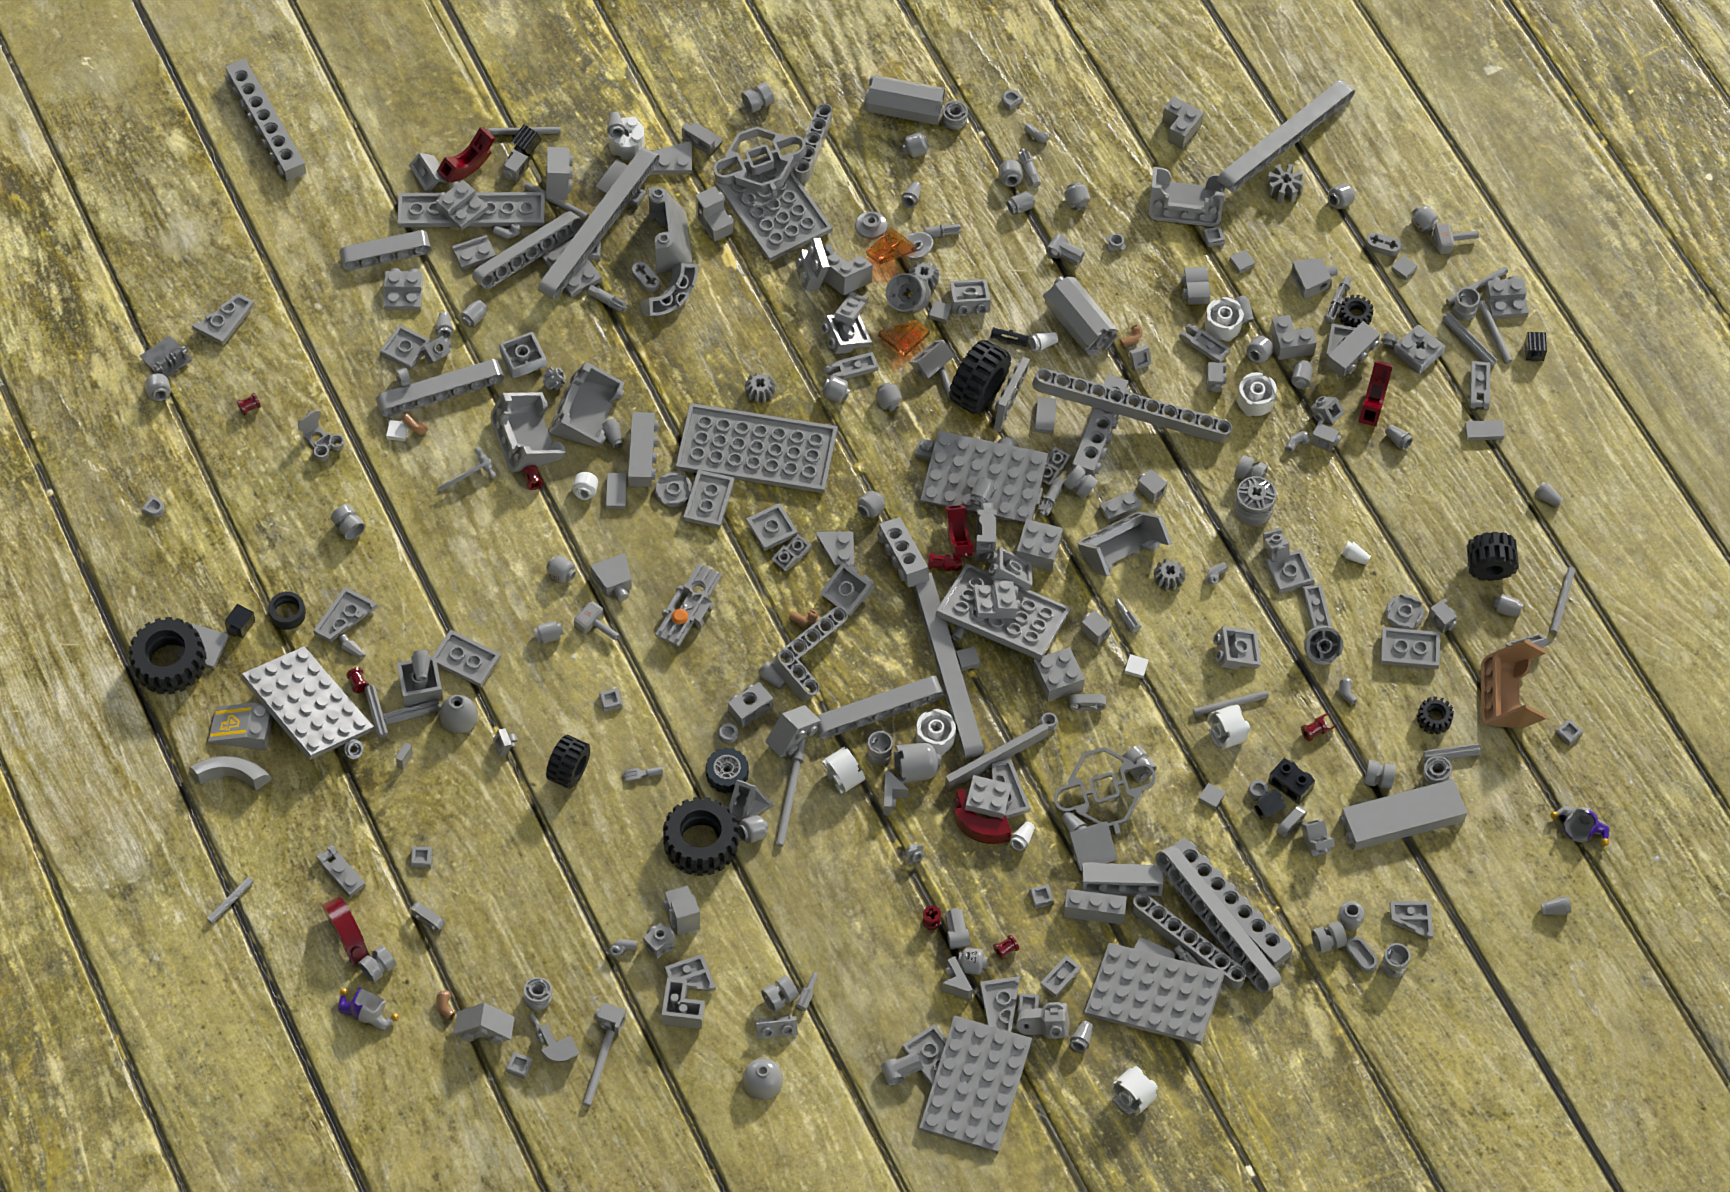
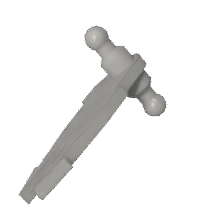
M476 447L474 451L478 455L480 463L444 483L437 489L442 491L480 468L487 471L489 478H495L496 474L492 470L491 459L482 453L480 447Z

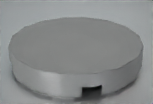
M670 472L660 477V480L655 485V495L662 505L678 508L689 501L692 483L688 477L682 476L678 472Z
M1402 594L1391 598L1388 602L1386 617L1388 622L1395 628L1413 630L1423 621L1425 611L1419 599L1412 595Z

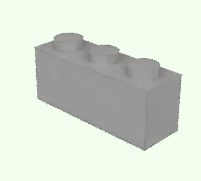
M1362 321L1328 355L1326 366L1342 378L1347 374H1351L1355 370L1356 365L1359 362L1362 363L1367 358L1368 353L1371 350L1374 351L1379 346L1380 333Z
M1067 889L1064 917L1123 925L1127 897Z

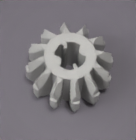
M921 260L920 265L914 263L913 268L909 270V274L923 278L928 283L930 289H934L935 285L939 283V270H936V265L930 266L929 261L925 264Z
M757 372L754 376L749 375L748 380L745 382V394L748 395L750 401L755 399L756 404L759 401L765 404L766 399L771 400L772 395L776 393L775 380H772L771 375L765 376L764 372L761 375Z
M1166 559L1163 560V563L1158 562L1153 573L1155 583H1158L1159 588L1164 586L1166 591L1169 588L1175 591L1176 587H1181L1186 579L1185 567H1181L1180 562L1174 563V559L1170 562Z

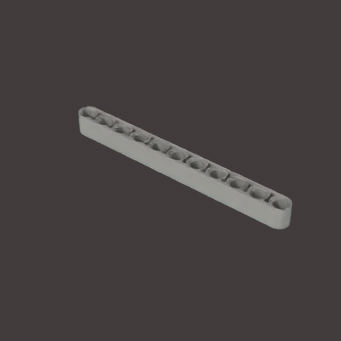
M1337 81L1224 169L1217 181L1229 191L1234 192L1348 103L1354 96L1355 90L1344 81Z
M644 147L638 151L542 278L538 286L539 292L553 299L560 295L654 170L660 158L658 154Z
M1039 369L1032 382L1033 388L1041 393L1217 443L1225 442L1232 431V425L1227 420L1049 369Z
M929 572V581L914 585L913 589L950 714L956 726L960 748L964 759L984 755L983 743L946 620L935 616L941 603L932 573Z

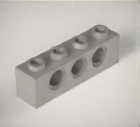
M901 517L880 523V532L877 533L880 543H884L886 554L891 556L893 567L898 569L901 581H905L907 587L929 581L928 566Z

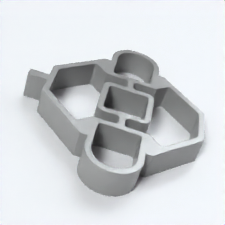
M760 127L740 132L736 135L725 155L726 158L720 159L715 163L713 168L715 179L721 184L726 185L735 182L737 185L761 193L771 191L773 197L777 196V188L783 186L795 165V161L801 160L806 155L805 140L798 135L784 137L782 134ZM757 136L772 140L774 150L770 151L769 147L765 144L749 149L745 152L746 160L742 161L739 153L736 152L742 141ZM793 144L802 146L800 150L784 156L781 155L779 150ZM767 154L769 161L753 165L751 158ZM775 159H779L781 166L785 167L779 178L765 183L747 179L746 169L750 168L754 175L772 170L775 167ZM737 163L741 169L729 175L718 173L722 168Z
M1102 747L1082 754L1067 781L1068 785L1060 787L1055 792L1054 803L1064 813L1076 811L1080 816L1098 824L1101 822L1087 815L1090 809L1087 796L1093 794L1098 804L1118 799L1121 795L1119 786L1125 785L1128 796L1135 800L1124 819L1108 823V827H1114L1116 835H1120L1119 825L1128 822L1143 795L1142 791L1153 787L1156 782V773L1153 767L1147 763L1134 765L1132 761L1106 747ZM1106 752L1123 761L1120 767L1123 778L1121 781L1117 782L1114 773L1108 772L1092 777L1090 779L1091 790L1085 791L1083 781L1076 777L1086 757ZM1139 768H1148L1152 772L1153 776L1149 784L1129 790L1125 777L1126 772ZM1112 777L1117 793L1098 799L1093 783ZM1081 786L1085 799L1084 804L1071 808H1063L1058 804V797L1061 792Z

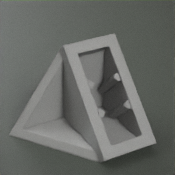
M741 780L736 781L729 805L730 813L735 815L736 820L741 821L742 819L758 815L774 806L755 785Z

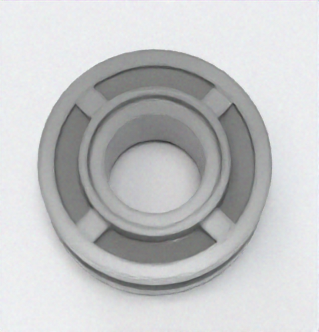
M960 101L946 103L943 107V124L950 129L964 127L967 123L968 115L966 105Z
M1442 756L1429 758L1424 765V778L1429 785L1451 780L1452 766L1449 760ZM1435 770H1441L1442 772H1441V773H1435L1434 771H1435Z
M541 977L528 980L524 985L525 1004L534 1010L547 1008L552 1001V986L550 982Z

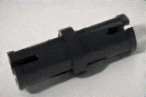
M993 327L990 338L1005 341L1006 344L1014 343L1027 347L1029 335L1015 333L1011 329L1007 331ZM1002 334L1008 335V336H1012V337H1016V338H1018V339H1013V338L1005 337V336H1002Z

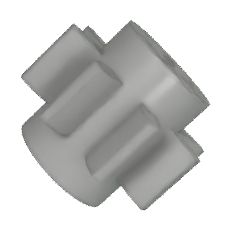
M551 366L543 374V383L550 390L555 388L558 391L566 383L564 381L566 376L560 368L553 369Z

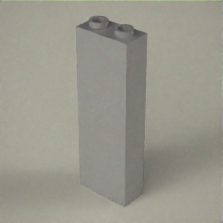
M1452 779L1345 807L1342 809L1339 821L1341 827H1345L1347 832L1346 840L1348 844H1351L1355 851L1465 822L1467 811L1455 781Z

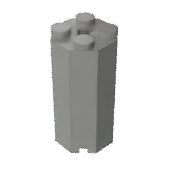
M879 75L870 76V89H867L865 95V110L867 112L934 125L940 123L946 88Z
M1059 277L1055 280L1051 289L1043 294L1047 307L1087 355L1096 356L1099 354V349L1103 351L1108 349L1117 339V334L1115 333L1118 332L1117 327L1076 278Z

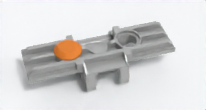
M698 563L684 586H677V592L667 608L663 609L662 615L665 619L655 636L679 647L693 623H696L697 628L701 629L704 625L703 616L706 611L711 613L714 608L713 602L709 597L722 577V573ZM696 586H701L703 588V591L700 593H695L693 591V588ZM682 596H685L686 599L684 600L680 609L676 610L675 608L681 600Z

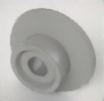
M865 212L857 218L855 228L862 237L875 239L885 234L888 223L884 216L877 212Z
M926 232L912 233L904 239L902 252L910 258H924L932 249L933 238Z

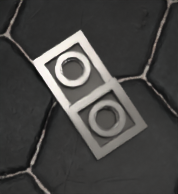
M617 159L606 171L596 187L607 194L628 165Z
M1054 447L1047 459L1042 481L1051 486L1055 478L1060 476L1068 464L1071 455Z
M797 534L786 547L783 545L771 560L786 572L797 564L813 547Z

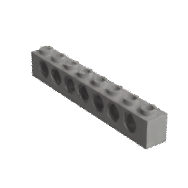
M246 59L225 66L227 74L224 76L228 85H232L234 96L239 97L240 106L243 111H247L246 115L249 122L254 123V130L257 136L262 137L263 147L265 150H269L271 161L273 163L276 162L279 175L284 176L285 180L289 181L306 174L305 162Z
M1184 837L1173 845L1187 859L1194 861L1191 865L1198 873H1205L1207 875L1201 877L1275 969L1291 957L1293 949L1291 943L1287 939H1283L1278 934L1275 926L1269 925L1264 919L1263 914L1258 910L1256 911L1251 906L1250 901L1237 892L1235 885L1231 882L1229 883L1224 878L1222 872L1219 869H1215L1210 864V860L1197 851L1193 842L1188 841ZM1216 886L1221 890H1214L1212 887ZM1226 901H1233L1234 904H1228L1226 903ZM1244 914L1248 918H1241L1239 915ZM1258 928L1261 932H1255L1253 929ZM1271 942V943H1273L1275 946H1272V947H1271V946H1268L1266 943Z

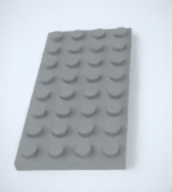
M690 403L676 470L692 473L702 470L734 477L736 480L825 493L838 426Z

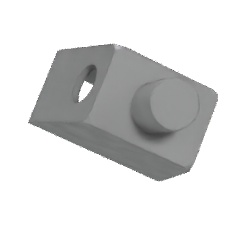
M1321 258L1294 261L1291 268V274L1303 299L1328 289L1331 277L1338 275L1336 266L1326 267Z
M625 553L591 565V575L605 596L616 595L619 601H624L629 597L627 590L632 588V580Z

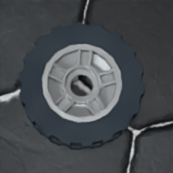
M734 748L718 749L708 757L706 763L707 782L716 791L733 793L737 780L748 781L749 764L745 755H742L739 750L737 751Z

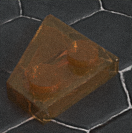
M891 228L866 253L867 256L881 265L915 252L917 248L916 245Z
M913 320L907 324L894 326L892 330H880L878 336L905 357L930 334V330L919 321Z

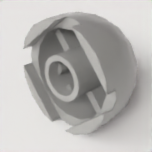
M1325 625L1315 626L1306 634L1304 650L1315 663L1322 665L1331 664L1334 662L1333 660L1342 654L1344 647L1343 639L1334 628Z
M758 1058L746 1066L743 1073V1087L749 1096L754 1099L769 1100L781 1091L783 1074L779 1065L773 1060Z

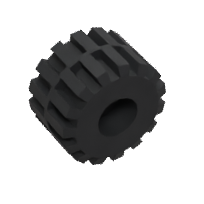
M1504 532L1482 533V535H1476L1474 539L1468 541L1466 546L1468 567L1472 577L1482 581L1503 580V578L1511 577V574H1515L1517 569H1519L1516 539L1512 535H1507Z

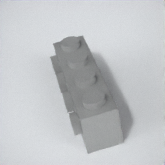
M632 412L629 486L652 487V480L656 479V468H653V464L657 463V452H654V447L658 446V436H655V431L659 429V420H655V413Z
M1083 863L1082 891L1111 895L1136 896L1137 894L1144 893L1148 896H1162L1163 871L1158 865Z

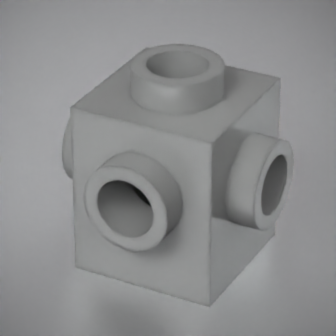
M1322 396L1311 407L1314 418L1318 422L1321 420L1323 423L1333 424L1345 413L1336 397Z
M660 923L657 926H652L647 931V934L643 937V946L658 959L661 955L669 953L674 948L675 934L670 927H665Z

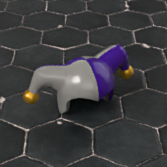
M1563 806L1558 811L1551 812L1550 816L1554 820L1560 816L1566 818L1563 826L1564 832L1573 841L1586 842L1593 834H1597L1602 837L1601 845L1603 847L1609 845L1610 829L1606 824L1598 821L1597 815L1591 809L1586 807L1575 809Z
M346 988L340 989L341 996L338 1010L341 1014L353 1015L356 1020L362 1023H370L380 1030H386L394 1021L399 1020L397 1013H392L387 1019L383 1018L382 1011L386 1000L359 988L352 1001L347 1002L348 990Z

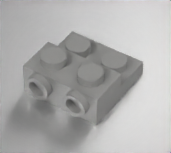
M464 180L460 183L454 182L447 193H440L436 200L437 210L461 231L489 210L488 205L476 195V191Z
M813 238L808 250H801L799 257L796 259L797 272L800 274V281L805 290H819L829 268L820 238Z
M398 268L385 271L384 310L421 311L423 273L414 268L408 271H401Z
M1511 276L1506 280H1500L1499 277H1494L1487 281L1485 291L1490 314L1493 319L1528 317L1527 293L1523 278Z
M986 279L950 281L954 314L965 316L968 313L983 315L986 312H990L991 300Z
M835 315L826 316L821 325V332L827 335L828 347L833 349L835 354L851 353L853 348L870 347L872 341L860 315L851 325L835 320Z
M1001 547L990 555L988 562L992 565L988 573L992 575V580L1013 581L1016 586L1026 590L1032 587V563Z
M842 563L820 594L837 607L844 608L847 614L851 616L860 603L865 602L875 589L872 585L874 581L865 574L863 577L857 573L859 570L852 564L847 566Z
M994 580L993 585H974L973 595L977 618L1015 619L1017 611H1020V600H1016L1018 586H1014L1013 581Z
M1222 626L1215 633L1213 643L1218 648L1215 658L1220 663L1221 668L1237 670L1240 666L1259 668L1261 666L1257 631Z

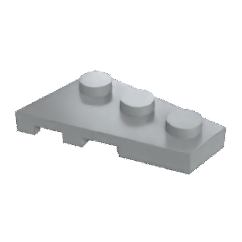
M692 140L652 151L658 154L660 158L650 175L692 174Z
M238 293L222 304L221 308L216 312L206 315L203 321L193 324L192 329L224 345L255 306L254 301Z
M344 587L313 630L314 635L331 643L378 608V604Z
M1011 758L993 763L992 780L1012 784L1004 814L1007 819L1030 812L1031 808Z
M1020 976L980 982L987 1025L1012 1031Z

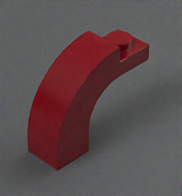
M480 127L469 146L463 152L456 156L444 157L437 172L447 182H457L467 178L477 171L491 155L492 152L489 149L496 138L487 129Z
M1375 360L1359 423L1377 427L1393 365Z
M963 504L944 506L952 556L958 558L972 556L974 544L971 542L968 532L966 507Z
M956 790V798L953 799L955 806L954 820L965 835L975 841L986 844H999L1011 840L1012 832L1006 815H1004L1003 819L998 817L988 819L976 815L973 811L965 810L967 802L965 790Z
M339 896L322 904L326 917L335 929L350 964L353 966L367 955L370 956L360 929L344 900Z

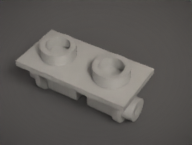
M796 1016L777 1017L778 1021H774V1018H759L756 1021L757 1039L798 1035Z

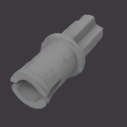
M940 224V226L924 227V232L930 234L932 238H944L946 235L961 233L960 224L947 226Z

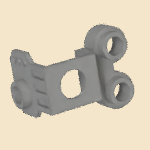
M320 410L310 411L298 422V430L302 431L303 436L314 447L315 458L319 461H325L329 458L330 449L340 451L344 448V438L340 434H326L319 426ZM314 434H321L322 438L316 442L312 440Z

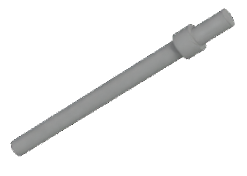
M805 739L799 741L798 749L793 753L792 757L793 766L776 845L779 847H783L800 766L805 757L803 753L806 743Z

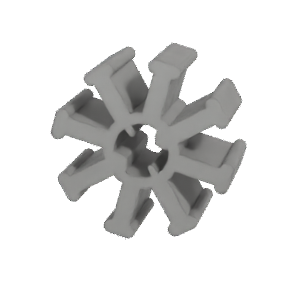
M1279 164L1275 166L1274 173L1269 172L1267 187H1269L1268 195L1272 197L1278 194V203H1283L1285 195L1290 199V203L1296 201L1297 194L1299 196L1302 195L1304 180H1302L1303 173L1299 170L1297 173L1292 174L1294 165L1288 164L1287 170L1284 172Z

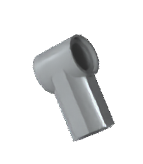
M1056 234L1046 248V252L1051 257L1057 259L1061 257L1075 265L1080 264L1085 255L1084 250L1070 244L1068 239L1061 234Z
M953 908L946 911L945 918L948 927L949 948L970 947L969 931L965 927L962 909Z
M916 1051L900 1059L887 1060L881 1064V1068L887 1084L896 1085L901 1083L906 1076L924 1069V1064L919 1053Z

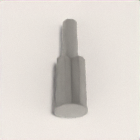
M1116 599L1114 602L1122 612V619L1131 632L1139 631L1142 626L1133 613L1127 611L1120 599Z
M814 972L807 987H803L795 1005L801 1011L807 1010L813 996L812 989L818 977L817 973Z

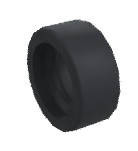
M285 591L278 593L272 597L268 605L270 620L279 629H294L301 625L305 619L306 610L303 599L294 592ZM293 603L298 606V613L291 618L284 619L276 615V609L281 604Z

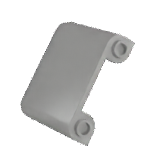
M1154 167L1149 203L1150 217L1158 221L1210 227L1217 226L1221 221L1225 187L1217 181L1219 174L1209 176L1206 186L1170 182L1171 175L1167 169Z
M648 188L650 220L656 219L660 227L668 226V232L659 233L655 237L656 272H672V267L681 263L692 264L685 209L664 188Z
M588 362L582 364L573 373L567 384L549 433L556 437L585 445L601 446L606 438L604 435L605 431L602 430V424L606 421L612 403L616 399L620 400L624 393L622 388L625 382Z
M542 392L503 393L491 412V423L511 472H522L527 466L536 465L539 467L559 461L566 453L564 445L560 441L553 443L542 417L548 408V403Z

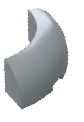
M681 263L672 267L671 280L666 290L659 297L647 298L640 302L642 313L645 316H660L680 307L688 299L692 288L695 286L698 264Z
M233 756L208 758L189 767V772L200 785L213 779L233 776L258 790L272 780L271 776L257 764Z

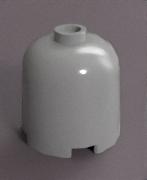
M931 744L895 745L897 751L894 752L895 770L900 771L901 777L897 779L901 783L928 780L936 775L938 765H941L940 753H936L935 748Z

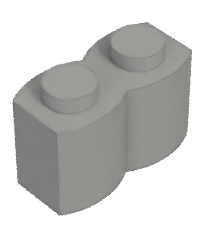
M1207 267L1184 268V274H1181V284H1185L1183 300H1187V305L1210 304Z

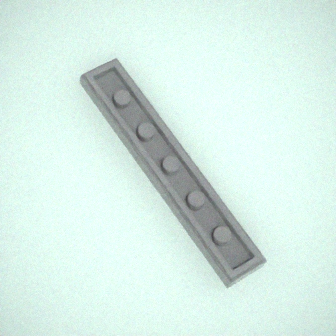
M1043 723L946 776V788L951 790L973 778V775L977 776L990 769L993 763L1006 760L1047 738L1048 726L1046 723Z

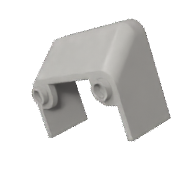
M1145 512L1131 514L1077 542L1080 552L1094 572L1104 576L1110 575V569L1113 567L1112 563L1140 549L1153 551L1159 548V544H1172L1162 517Z

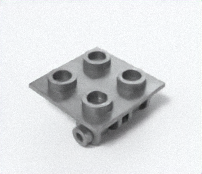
M170 335L140 355L156 374H163L166 377L192 361V358L187 354V348L185 346L181 347Z

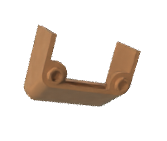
M1524 639L1491 653L1482 660L1481 720L1483 723L1495 727L1525 728L1547 719V715L1526 704L1519 707V678L1529 673L1531 660L1546 654V650Z

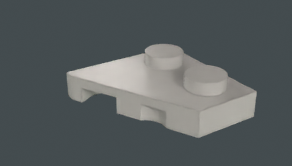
M817 532V539L823 545L824 551L830 557L834 568H839L842 563L847 566L849 564L854 566L853 532Z
M1390 901L1389 907L1392 924L1427 939H1433L1430 901Z
M703 954L665 966L667 977L687 980L688 989L716 991V986Z

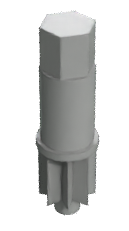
M1020 149L1018 156L1022 167L1027 174L1031 186L1036 188L1042 182L1035 168L1034 161L1027 149Z
M593 285L588 288L587 294L605 303L608 307L620 313L621 311H627L626 302L615 295H611Z
M1055 478L1048 493L1043 498L1038 509L1040 516H1048L1064 487V480L1062 478Z

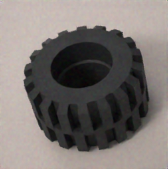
M568 734L563 736L551 753L547 764L546 778L568 789L575 786L588 764L590 744Z

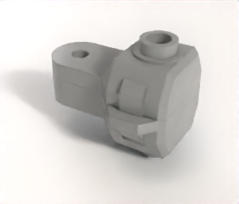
M1053 1002L1047 1003L1042 1008L1024 1009L1018 1014L1017 1030L1024 1035L1043 1034L1047 1039L1066 1038L1069 1034L1070 1024L1068 1005L1066 1003Z

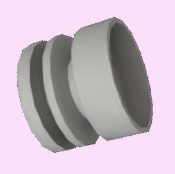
M909 273L895 275L886 287L888 303L893 309L900 312H920L928 305L931 298V290L928 283L923 278ZM913 291V294L909 297L908 293Z
M1258 476L1245 478L1237 488L1234 502L1236 518L1248 526H1260L1267 523L1273 514L1276 500L1274 485L1269 480Z

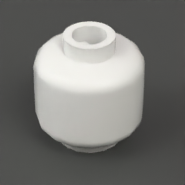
M589 472L578 473L575 476L572 487L574 495L581 500L593 498L598 487L597 477Z

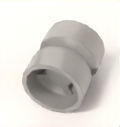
M765 82L756 85L754 90L750 88L741 93L742 102L751 114L760 110L761 106L767 107L774 103L773 93Z
M1464 287L1457 292L1453 305V314L1457 319L1469 321L1475 317L1480 301V295L1475 289Z
M1243 455L1236 468L1234 477L1242 481L1252 476L1265 478L1268 465L1259 461L1254 463V459Z
M1077 464L1065 478L1063 484L1070 489L1075 488V494L1084 499L1095 487L1098 480L1091 474L1085 475V470Z
M350 504L338 507L330 518L346 540L357 538L366 528L365 523L356 515L355 510Z
M877 731L870 735L867 747L868 760L876 766H883L890 762L892 759L893 739L889 733Z
M1141 745L1129 749L1123 755L1124 758L1132 761L1134 765L1147 763L1153 767L1154 771L1157 770V766L1150 758H1147V753ZM1148 768L1130 771V774L1138 783L1152 776V772Z
M1368 760L1364 785L1375 787L1379 784L1380 788L1391 790L1396 765L1389 763L1381 765L1379 761Z
M1339 921L1328 924L1326 928L1322 926L1311 930L1312 942L1319 954L1331 951L1332 947L1337 949L1347 945L1346 933Z
M1393 943L1386 948L1381 962V969L1386 976L1399 978L1405 974L1411 957L1408 948L1400 943Z
M382 945L371 952L372 956L367 955L358 962L362 972L373 983L383 976V972H389L397 965L393 956Z
M786 975L776 980L775 985L770 984L761 990L764 1001L773 1012L784 1007L785 1002L790 1003L799 997L795 985Z

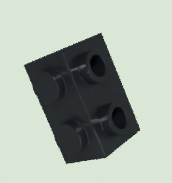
M1285 757L1270 772L1268 779L1271 785L1298 805L1313 790L1315 784L1311 774L1302 771L1295 762L1289 761Z

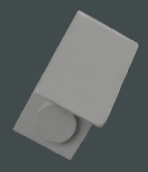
M886 771L883 815H891L892 808H896V798H908V788L890 771Z
M954 956L947 960V968L945 970L949 980L942 983L941 990L969 1000L972 998L973 989Z

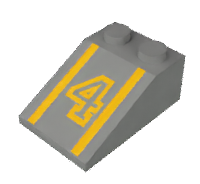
M259 703L216 707L208 743L267 750L274 718L263 704Z

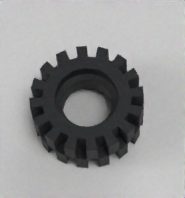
M1351 295L1350 299L1346 297L1345 301H1342L1339 311L1340 322H1344V326L1349 325L1355 328L1362 321L1369 325L1374 311L1373 304H1370L1371 301L1369 299L1365 301L1366 297L1364 296L1361 299L1360 295H1357L1356 298H1354V295ZM1359 309L1363 312V315L1354 316L1349 310Z
M1434 696L1432 700L1429 697L1427 701L1424 700L1420 705L1417 722L1420 723V728L1425 727V732L1431 730L1430 734H1434V731L1440 734L1441 730L1444 733L1450 728L1454 711H1452L1453 707L1452 705L1449 706L1448 701L1443 702L1444 698L1437 700V697ZM1430 711H1438L1442 714L1443 718L1436 721L1431 719L1428 713Z

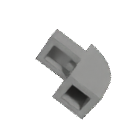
M1316 819L1300 823L1304 841L1312 856L1331 852L1330 847L1335 846L1334 838L1328 836L1324 820Z
M547 1024L539 1028L537 1037L541 1045L545 1044L546 1046L541 1049L540 1054L547 1061L556 1064L564 1063L580 1054L571 1035L556 1042Z

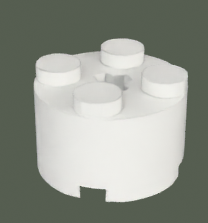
M635 117L621 118L625 127V133L621 138L615 139L608 134L611 153L615 156H620L624 160L633 159L638 151L645 147L644 128Z
M1223 297L1217 301L1216 299L1213 300L1207 307L1205 318L1206 333L1218 340L1231 341L1241 330L1244 316L1241 305L1236 300L1228 297Z
M1258 372L1250 373L1243 378L1239 385L1237 403L1246 416H1261L1272 410L1277 390L1274 380Z
M1231 705L1211 712L1208 715L1207 721L1208 723L1211 722L1212 726L1209 732L1218 748L1222 746V749H1226L1246 741L1247 733L1250 732V725L1244 720L1239 705Z
M940 709L923 713L917 721V743H929L935 748L937 754L940 753V756L944 755L953 746L955 741L956 726L952 716Z
M845 747L822 761L826 775L830 780L834 779L836 782L835 786L840 794L847 792L865 780L862 770L858 772L859 764Z
M1137 1066L1126 1070L1110 1085V1093L1114 1092L1116 1104L1128 1114L1136 1113L1135 1116L1143 1112L1157 1097L1156 1090H1158V1086L1154 1081L1149 1080Z

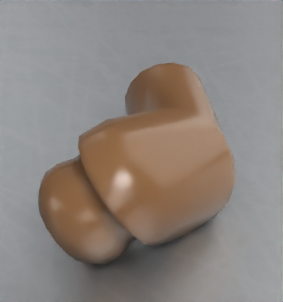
M1133 325L1130 336L1120 339L1123 348L1137 344L1142 336L1140 325Z
M405 414L401 419L410 430L418 435H424L428 431V426L425 423L421 422L418 425L409 414Z
M811 610L808 612V615L802 616L792 611L789 620L805 627L818 621V613Z
M444 990L437 994L436 1009L447 1020H451L455 1016V1012L448 1006L451 994L449 991Z

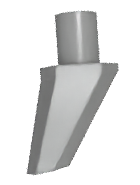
M346 634L339 637L342 642L341 649L359 658L366 656L354 641L348 639Z

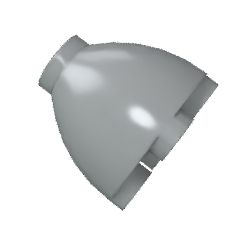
M464 695L450 696L443 702L440 708L439 717L441 725L445 730L453 733H469L478 720V710L475 703Z

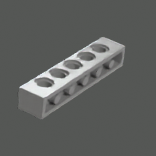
M1107 374L1103 385L1130 392L1128 380ZM1094 408L1073 461L1072 469L1079 464L1085 470V475L1091 474L1094 477L1095 474H1099L1102 465L1100 460L1105 459L1107 448L1105 447L1111 443L1113 437L1112 429H1116L1119 422L1118 414L1111 412L1108 414L1105 413L1108 411Z

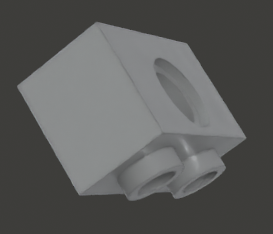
M760 682L748 686L743 693L733 696L728 702V712L741 728L773 708V698ZM747 702H752L753 704H752V705H747V704H745V703H747Z

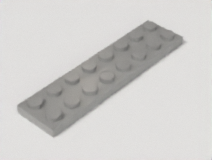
M545 192L476 193L488 205L489 210L467 227H495L496 225L499 227H511L514 223L520 226H545ZM399 193L398 227L457 226L437 210L436 200L440 193Z

